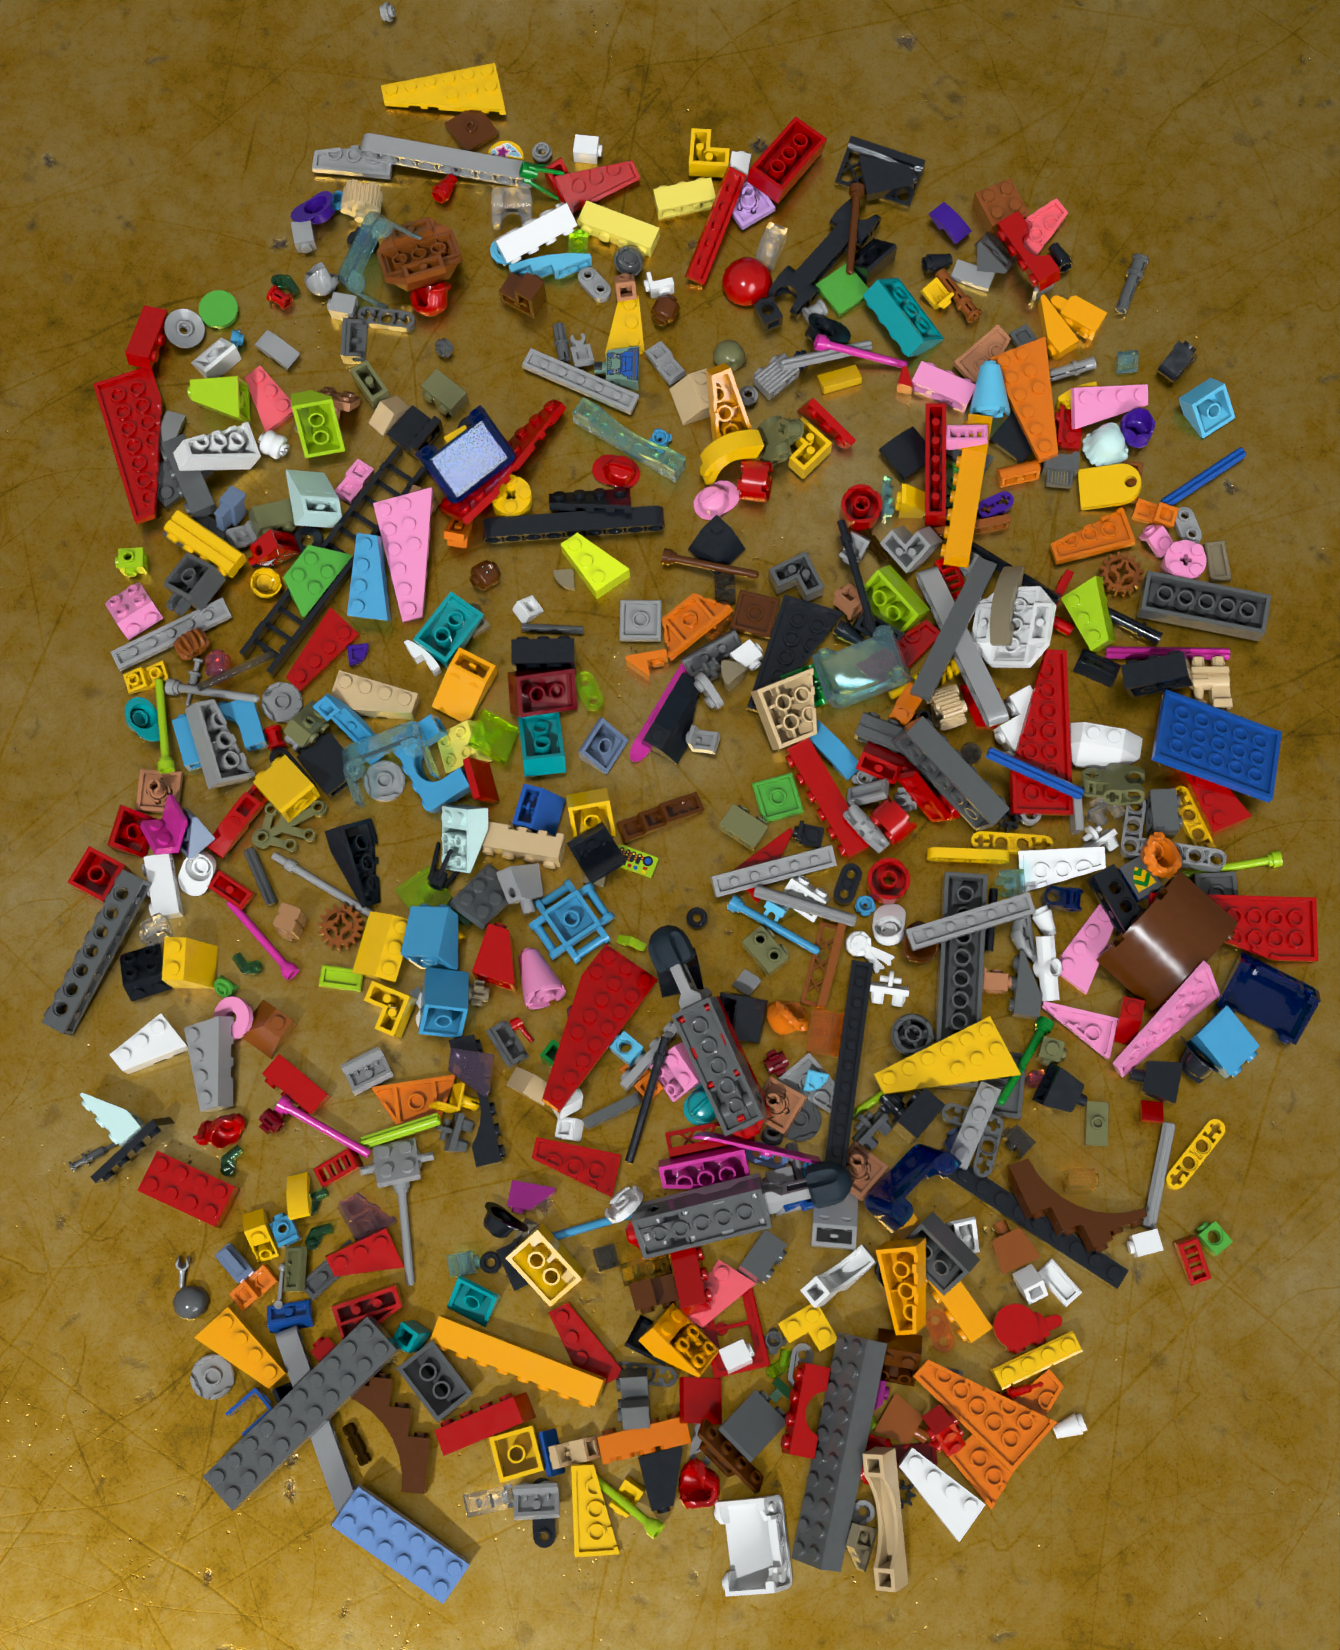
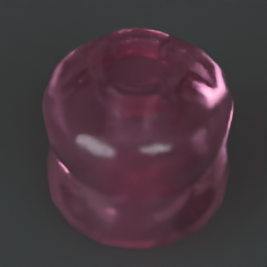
M220 649L213 650L205 656V674L211 677V680H225V677L231 674L230 655Z

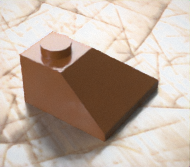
M262 1000L253 1012L252 1027L242 1038L272 1059L297 1024L268 1002Z

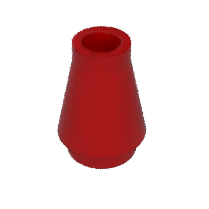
M448 174L435 185L431 193L433 199L438 203L448 201L457 183V178L452 174Z

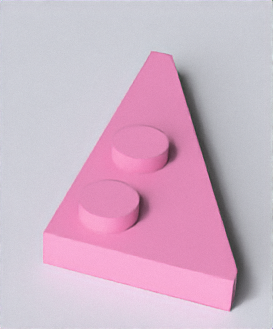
M1043 1001L1042 1008L1105 1059H1110L1118 1018Z

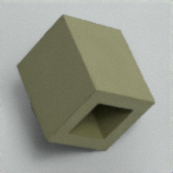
M1044 1036L1040 1041L1035 1060L1040 1061V1064L1048 1066L1050 1062L1058 1065L1060 1061H1064L1067 1049L1064 1048L1065 1042Z

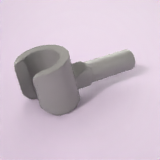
M179 1255L175 1264L179 1270L180 1288L184 1287L185 1273L190 1263L189 1255L187 1256L186 1263L180 1262Z

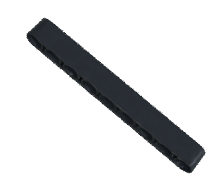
M661 506L631 507L632 513H624V509H615V513L606 512V509H601L594 512L574 511L486 518L483 520V539L486 543H505L570 538L576 533L586 537L654 532L665 528L664 511Z

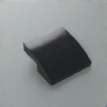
M913 426L891 439L879 449V452L903 481L917 474L921 468L925 467V440Z

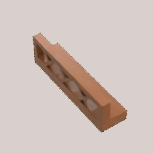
M993 506L988 509L984 507L982 509V512H986L987 514H989V511L991 508H993ZM1005 512L1000 516L976 520L974 535L1009 529L1011 523L1010 514ZM945 526L932 528L942 541L947 540V538H944Z
M820 922L815 945L820 950L826 947L830 956L829 959L821 963L817 954H812L800 1004L825 1010L846 929L845 924L838 923V925ZM823 928L836 931L834 938L827 943L822 936ZM815 959H816V961H817V963H818L819 965H817V966L814 967V963H815ZM826 963H828V964H827V968H826V970H825V968L823 967V965H825ZM820 967L825 976L823 980L816 983L811 975L814 970ZM810 980L813 983L811 987H809ZM822 984L821 991L818 987V985ZM813 988H816L820 995L818 1003L805 1000L807 992Z

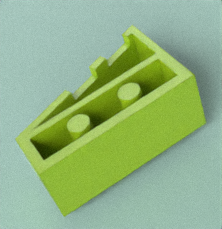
M1094 576L1061 597L1089 649L1094 652H1099L1116 641L1107 606L1108 600L1103 586L1104 580L1103 577Z

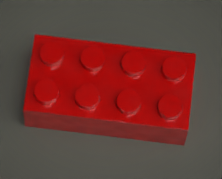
M795 116L750 167L746 181L776 203H779L822 154L827 138Z
M157 1151L137 1191L221 1229L240 1188Z

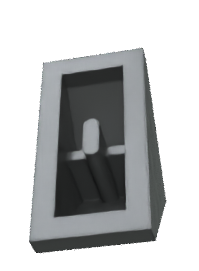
M984 235L977 244V271L1006 273L1012 263Z

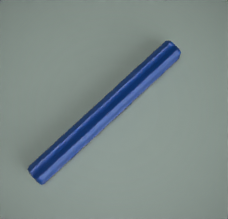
M1239 447L1162 498L1160 502L1173 506L1244 459L1246 452L1242 447Z
M990 747L986 753L987 759L1075 799H1081L1084 794V788L994 747Z

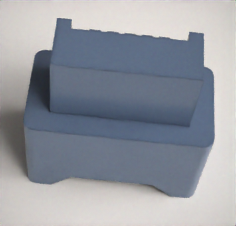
M232 485L220 497L219 508L214 512L217 523L216 528L223 532L231 524L236 527L248 513L244 505L246 494Z
M228 1243L215 1255L217 1260L237 1283H242L256 1271L235 1244Z

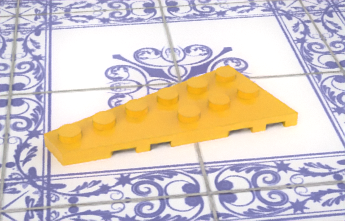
M495 63L381 85L385 106L405 108L421 106V109L438 107L439 110L459 112L479 110L489 114V111L499 112L500 115H506Z
M989 1016L875 1073L874 1077L883 1095L1009 1076H1020L1021 1073Z

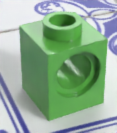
M1205 1221L1197 1228L1199 1232L1195 1235L1212 1257L1217 1256L1233 1242L1216 1221L1210 1223ZM1209 1231H1213L1217 1235L1215 1243L1208 1240L1207 1235Z

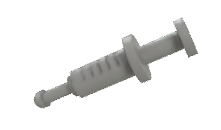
M193 658L195 664L193 671H188L190 675L188 685L196 686L198 677L202 676V674L198 673V670L203 660ZM188 693L187 701L185 702L186 706H190V699L193 694Z

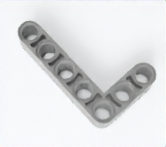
M1145 800L1139 803L1141 806L1140 811H1133L1130 807L1132 804L1126 805L1120 854L1128 860H1134L1139 857L1142 846L1148 840V838H1142L1146 811ZM1129 824H1136L1139 829L1132 832L1127 826ZM1174 843L1182 858V868L1219 872L1226 863V854L1222 850ZM1126 844H1132L1135 846L1136 850L1133 852H1128L1127 850H1125L1124 846ZM1189 854H1197L1200 860L1197 862L1191 861ZM1218 857L1221 860V864L1214 865L1211 863L1210 858Z

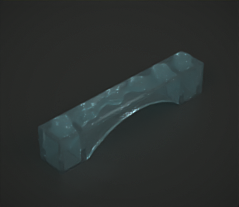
M584 397L572 412L573 423L675 483L686 468V457L669 447L655 444L633 433L613 419L600 406Z

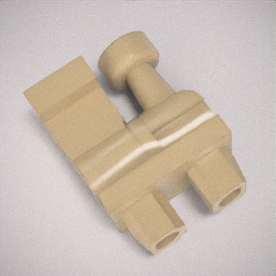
M1193 657L1190 667L1194 685L1189 687L1194 691L1195 700L1208 704L1204 700V690H1208L1209 705L1228 712L1233 707V702L1230 696L1229 666H1225L1224 657H1212L1211 667L1204 666V657Z

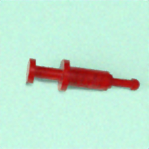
M1039 1381L1033 1385L1027 1383L1014 1388L1010 1386L1007 1388V1392L1000 1393L997 1391L996 1393L1009 1397L1011 1400H1016V1396L1029 1393L1033 1388L1042 1387L1043 1382Z

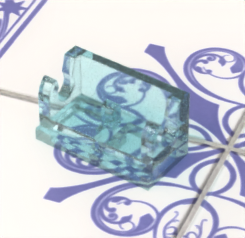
M1024 869L999 871L995 878V885H1004L1005 889H1009L1007 892H1000L999 896L1014 897L1025 892Z

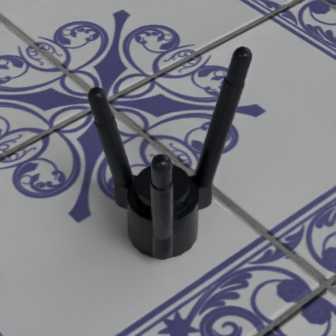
M437 842L427 880L431 888L443 891L444 888H449L450 883L460 872L454 871L447 878L448 874L444 871L453 852L452 849H449L441 868L436 869L435 872L440 842Z

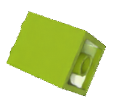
M238 376L190 380L188 396L193 402L203 408L242 423L249 422L251 424L249 384Z

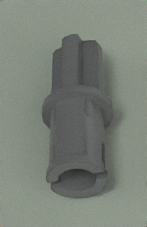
M557 322L553 324L554 346L557 348L558 360L562 362L564 360L565 363L571 361L565 325L564 323Z

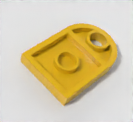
M1113 464L1078 470L1082 511L1125 505L1134 501L1141 492L1142 480L1140 474L1131 465ZM1133 478L1137 480L1136 485L1133 487L1125 485L1128 479Z

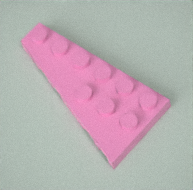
M432 487L373 503L404 623L424 618L425 585L431 529L430 518L432 515Z
M1204 960L1124 1051L1116 1057L1113 1065L1116 1072L1122 1078L1130 1072L1131 1068H1135L1220 996L1211 968Z

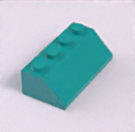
M899 278L877 279L864 293L863 297L867 301V306L876 313L879 322L885 325L891 338L897 341L902 353L906 356H919L944 340V337Z

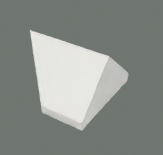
M975 1216L945 1223L973 1253L980 1252Z

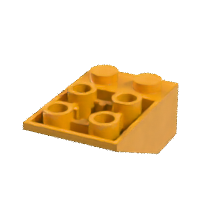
M459 647L448 666L431 707L461 723L466 720H472L498 674L496 665Z
M674 1303L655 1319L638 1340L654 1357L698 1378L719 1353V1349Z

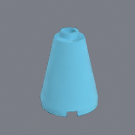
M984 361V364L980 365L969 414L1002 418L1003 413H1006L1009 416L1010 406L1001 366L996 364V361Z

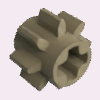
M474 979L473 984H469L468 1000H471V1005L481 1007L482 1002H488L489 986H484V980Z

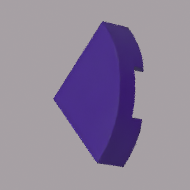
M368 643L347 645L349 666H356L366 658L369 651Z

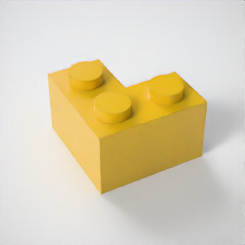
M692 128L689 176L723 178L727 167H729L730 148L711 147V129Z
M802 417L800 420L804 424V433L800 439L793 443L797 450L789 457L788 467L804 479L831 453L832 442Z
M372 981L364 1001L383 1008L374 1029L393 1037L401 1038L418 998L382 983Z
M812 1304L777 1324L788 1344L808 1333L818 1352L834 1344L837 1340V1336L821 1308H814Z

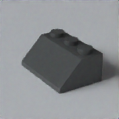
M934 1212L929 1214L905 1238H926V1278L944 1296L980 1261Z
M433 1340L396 1368L437 1423L446 1418L473 1394Z

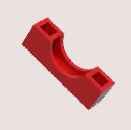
M1019 211L997 222L998 231L996 235L998 239L1007 245L1008 253L1011 257L1017 259L1018 267L1022 272L1025 271L1027 273L1028 280L1033 287L1036 286L1040 292L1060 280V268L1050 255H1034L1024 247L1023 244L1029 236V227Z
M798 1362V1365L795 1367L793 1372V1378L795 1379L794 1387L789 1394L790 1409L785 1416L786 1430L781 1438L782 1453L810 1459L815 1458L818 1436L810 1430L807 1424L806 1408L812 1397L820 1392L827 1391L831 1368Z

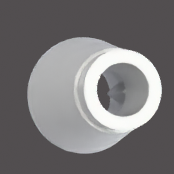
M1047 905L1035 909L1036 913L1032 914V919L1044 936L1056 934L1051 909Z
M1073 1413L1058 1422L1053 1427L1057 1439L1082 1435L1084 1431H1087V1427L1082 1414Z

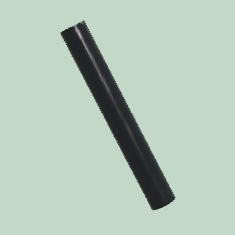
M990 888L988 904L997 902L998 889ZM995 926L986 929L985 952H993Z

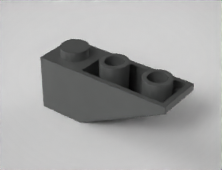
M1020 950L1017 956L1013 958V969H1016L1015 977H1012L1011 990H1014L1013 998L1009 999L1008 1011H1012L1011 1017L1037 1020L1040 1017L1042 995L1025 953Z

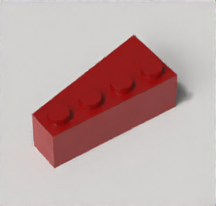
M1175 769L1182 785L1188 789L1211 837L1243 824L1252 817L1229 788Z
M527 1392L514 1397L512 1393L500 1397V1402L495 1405L491 1401L479 1406L481 1411L474 1414L472 1410L460 1414L461 1419L455 1422L453 1418L441 1422V1428L434 1431L443 1456L536 1418Z

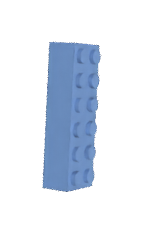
M359 1483L332 1520V1527L442 1604H444L470 1565L469 1560Z

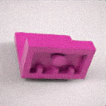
M169 794L162 819L142 821L140 828L155 855L179 853L180 846L184 841L185 828L188 827V819L183 814L180 804L176 801L173 794Z

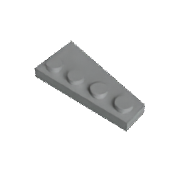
M353 145L347 149L338 147L315 150L312 170L316 173L391 179L393 164L365 159L360 156L361 147Z

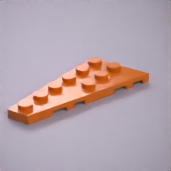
M1045 336L990 357V360L996 361V364L1001 366L1008 401L1038 463L1058 456Z
M928 1359L912 1375L949 1413L952 1412L955 1418L1012 1473L1057 1423Z
M1050 1369L1044 1371L1030 1383L1033 1385L1041 1381L1043 1382L1042 1387L1033 1388L1029 1393L1016 1396V1400L1013 1401L1046 1417L1064 1387ZM971 1434L964 1440L965 1446L958 1453L952 1454L948 1458L992 1510L1013 1473Z

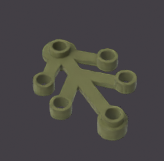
M317 799L310 805V808L302 811L291 822L287 823L280 816L278 825L271 828L273 817L277 815L278 811L275 809L273 813H269L268 809L273 807V805L268 803L264 808L266 815L262 827L254 831L252 841L256 847L261 849L273 845L284 848L288 852H294L297 849V843L294 839L283 840L275 836L285 833L303 838L307 842L314 841L316 833L313 829L307 828L304 830L293 826L312 816L319 818L325 816L328 812V807L323 800ZM321 804L322 808L318 811L315 810V806ZM308 832L313 833L311 838H306ZM260 835H266L265 840H259ZM289 842L294 843V847L291 849L287 848Z

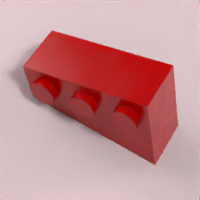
M396 1282L334 1303L332 1311L341 1339L343 1340L368 1316H373L380 1324L400 1309L404 1302Z

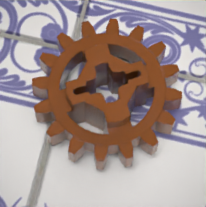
M1117 552L1116 557L1109 554L1108 560L1104 559L1102 561L1103 566H1100L1098 571L1101 572L1099 577H1103V586L1108 587L1107 593L1112 590L1114 591L1113 596L1120 592L1121 596L1124 597L1126 592L1131 595L1134 589L1138 590L1140 587L1139 583L1143 581V577L1140 575L1143 574L1144 569H1139L1141 562H1134L1136 556L1130 559L1128 558V552L1124 556ZM1121 568H1122V576H1123V577L1121 578V580H1119V578H1120L1119 574H1120V570H1121Z
M344 903L341 904V908L334 904L332 911L326 908L327 915H320L323 922L318 923V926L322 928L318 934L324 936L322 941L324 943L329 941L328 946L333 948L336 945L338 950H341L343 945L348 950L350 943L356 946L355 939H362L359 931H364L365 929L363 926H360L364 920L363 918H358L360 916L359 911L353 913V906H349L346 909ZM347 915L351 916L355 923L348 922ZM343 922V924L346 927H343L341 931H339L337 926H341V923ZM328 930L335 932V939L330 937ZM350 933H352V935H351L350 937H348L347 939H345L346 936H348Z

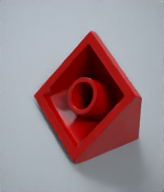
M120 805L107 845L116 852L144 858L149 843L140 828L141 822L157 820V818Z

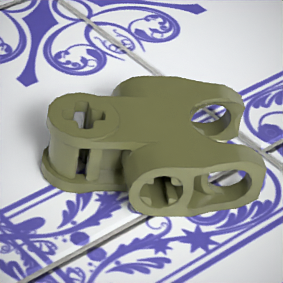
M772 416L764 420L756 429L759 430L762 441L766 445L765 453L760 458V461L772 462L774 466L789 459L792 455L790 446L803 436L804 424L802 420H788L781 416Z
M1114 763L1107 765L1104 769L1087 768L1082 771L1081 778L1083 781L1081 787L1085 790L1084 796L1103 797V800L1111 805H1129L1144 802L1145 788L1141 785L1144 784L1145 770L1142 768ZM1132 773H1137L1141 777L1138 779H1131L1129 778V775ZM1090 787H1093V792H1089ZM1128 792H1138L1140 796L1133 798L1128 795Z

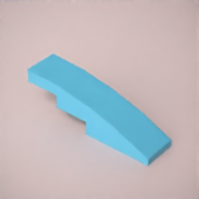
M586 253L551 254L510 264L509 270L510 273L512 272L516 275L524 276L528 272L532 275L536 274L541 278L553 274L555 280L579 272L585 267H592V258L590 254Z

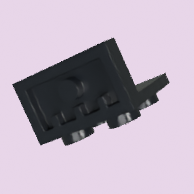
M412 405L387 435L418 459L444 429L438 417L434 416L431 419Z

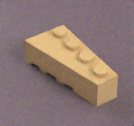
M340 670L330 694L349 706L359 716L373 718L415 719L421 702L418 693Z
M488 821V831L480 850L487 855L498 853L502 854V857L514 860V857L522 859L524 863L535 864V862L543 863V866L546 868L555 869V866L561 867L567 843L564 834L557 833L556 837L543 830H539L536 833H532L531 830L525 827H516V830H512L510 825Z

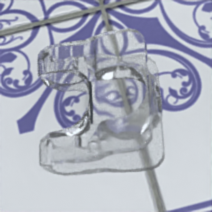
M494 188L492 190L491 218L494 230L502 229L503 220L509 214L519 215L522 224L532 219L533 199L529 188Z

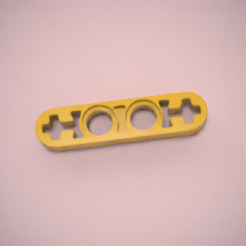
M1184 786L1176 787V795L1177 792L1184 794V804H1190L1182 809L1178 807V815L1182 816V827L1191 845L1197 846V844L1207 840L1208 843L1204 845L1205 847L1217 849L1188 789ZM1191 810L1194 813V819L1191 821L1186 820L1183 812ZM1200 829L1204 834L1203 838L1200 840L1195 839L1192 831ZM1211 857L1210 861L1212 862L1216 857Z
M978 831L973 834L970 840V845L974 849L1008 850L1010 854H1018V851H1021L1017 847L1019 839H1025L1028 842V848L1025 850H1031L1032 840H1035L1034 844L1038 845L1045 841V844L1049 845L1046 849H1053L1054 847L1053 840L1045 835ZM978 837H982L983 841H989L990 837H993L991 842L992 848L989 847L990 843H983L980 847L975 840ZM1004 838L1007 841V846L1005 848L997 847L996 839ZM1040 846L1034 847V850L1042 849Z
M927 848L928 861L987 864L1009 863L1010 852L1008 850Z
M1218 1119L1208 1121L1166 1173L1165 1185L1169 1189L1177 1190L1182 1188L1225 1133V1125L1222 1121ZM1217 1124L1219 1126L1217 1129L1219 1134L1214 1133L1210 1139L1202 1135L1203 1133L1208 1135L1211 1132L1210 1125L1214 1126ZM1198 1140L1206 1142L1207 1150L1205 1152H1200L1196 1149V1142ZM1185 1157L1193 1159L1194 1166L1192 1169H1187L1183 1166L1182 1162ZM1180 1170L1184 1172L1178 1178L1180 1184L1172 1185V1178L1170 1176L1177 1175Z

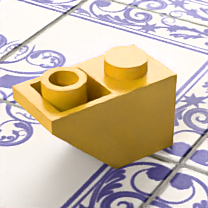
M902 484L901 490L897 491L895 498V511H898V518H923L925 512V492L908 484Z
M261 1208L243 1214L244 1233L257 1262L260 1263L278 1257L279 1252L264 1209Z

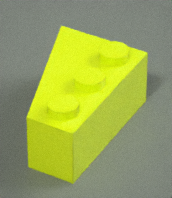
M579 533L561 543L562 553L596 599H599L630 578V569Z

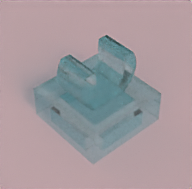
M1137 350L1117 352V374L1138 372L1139 354Z

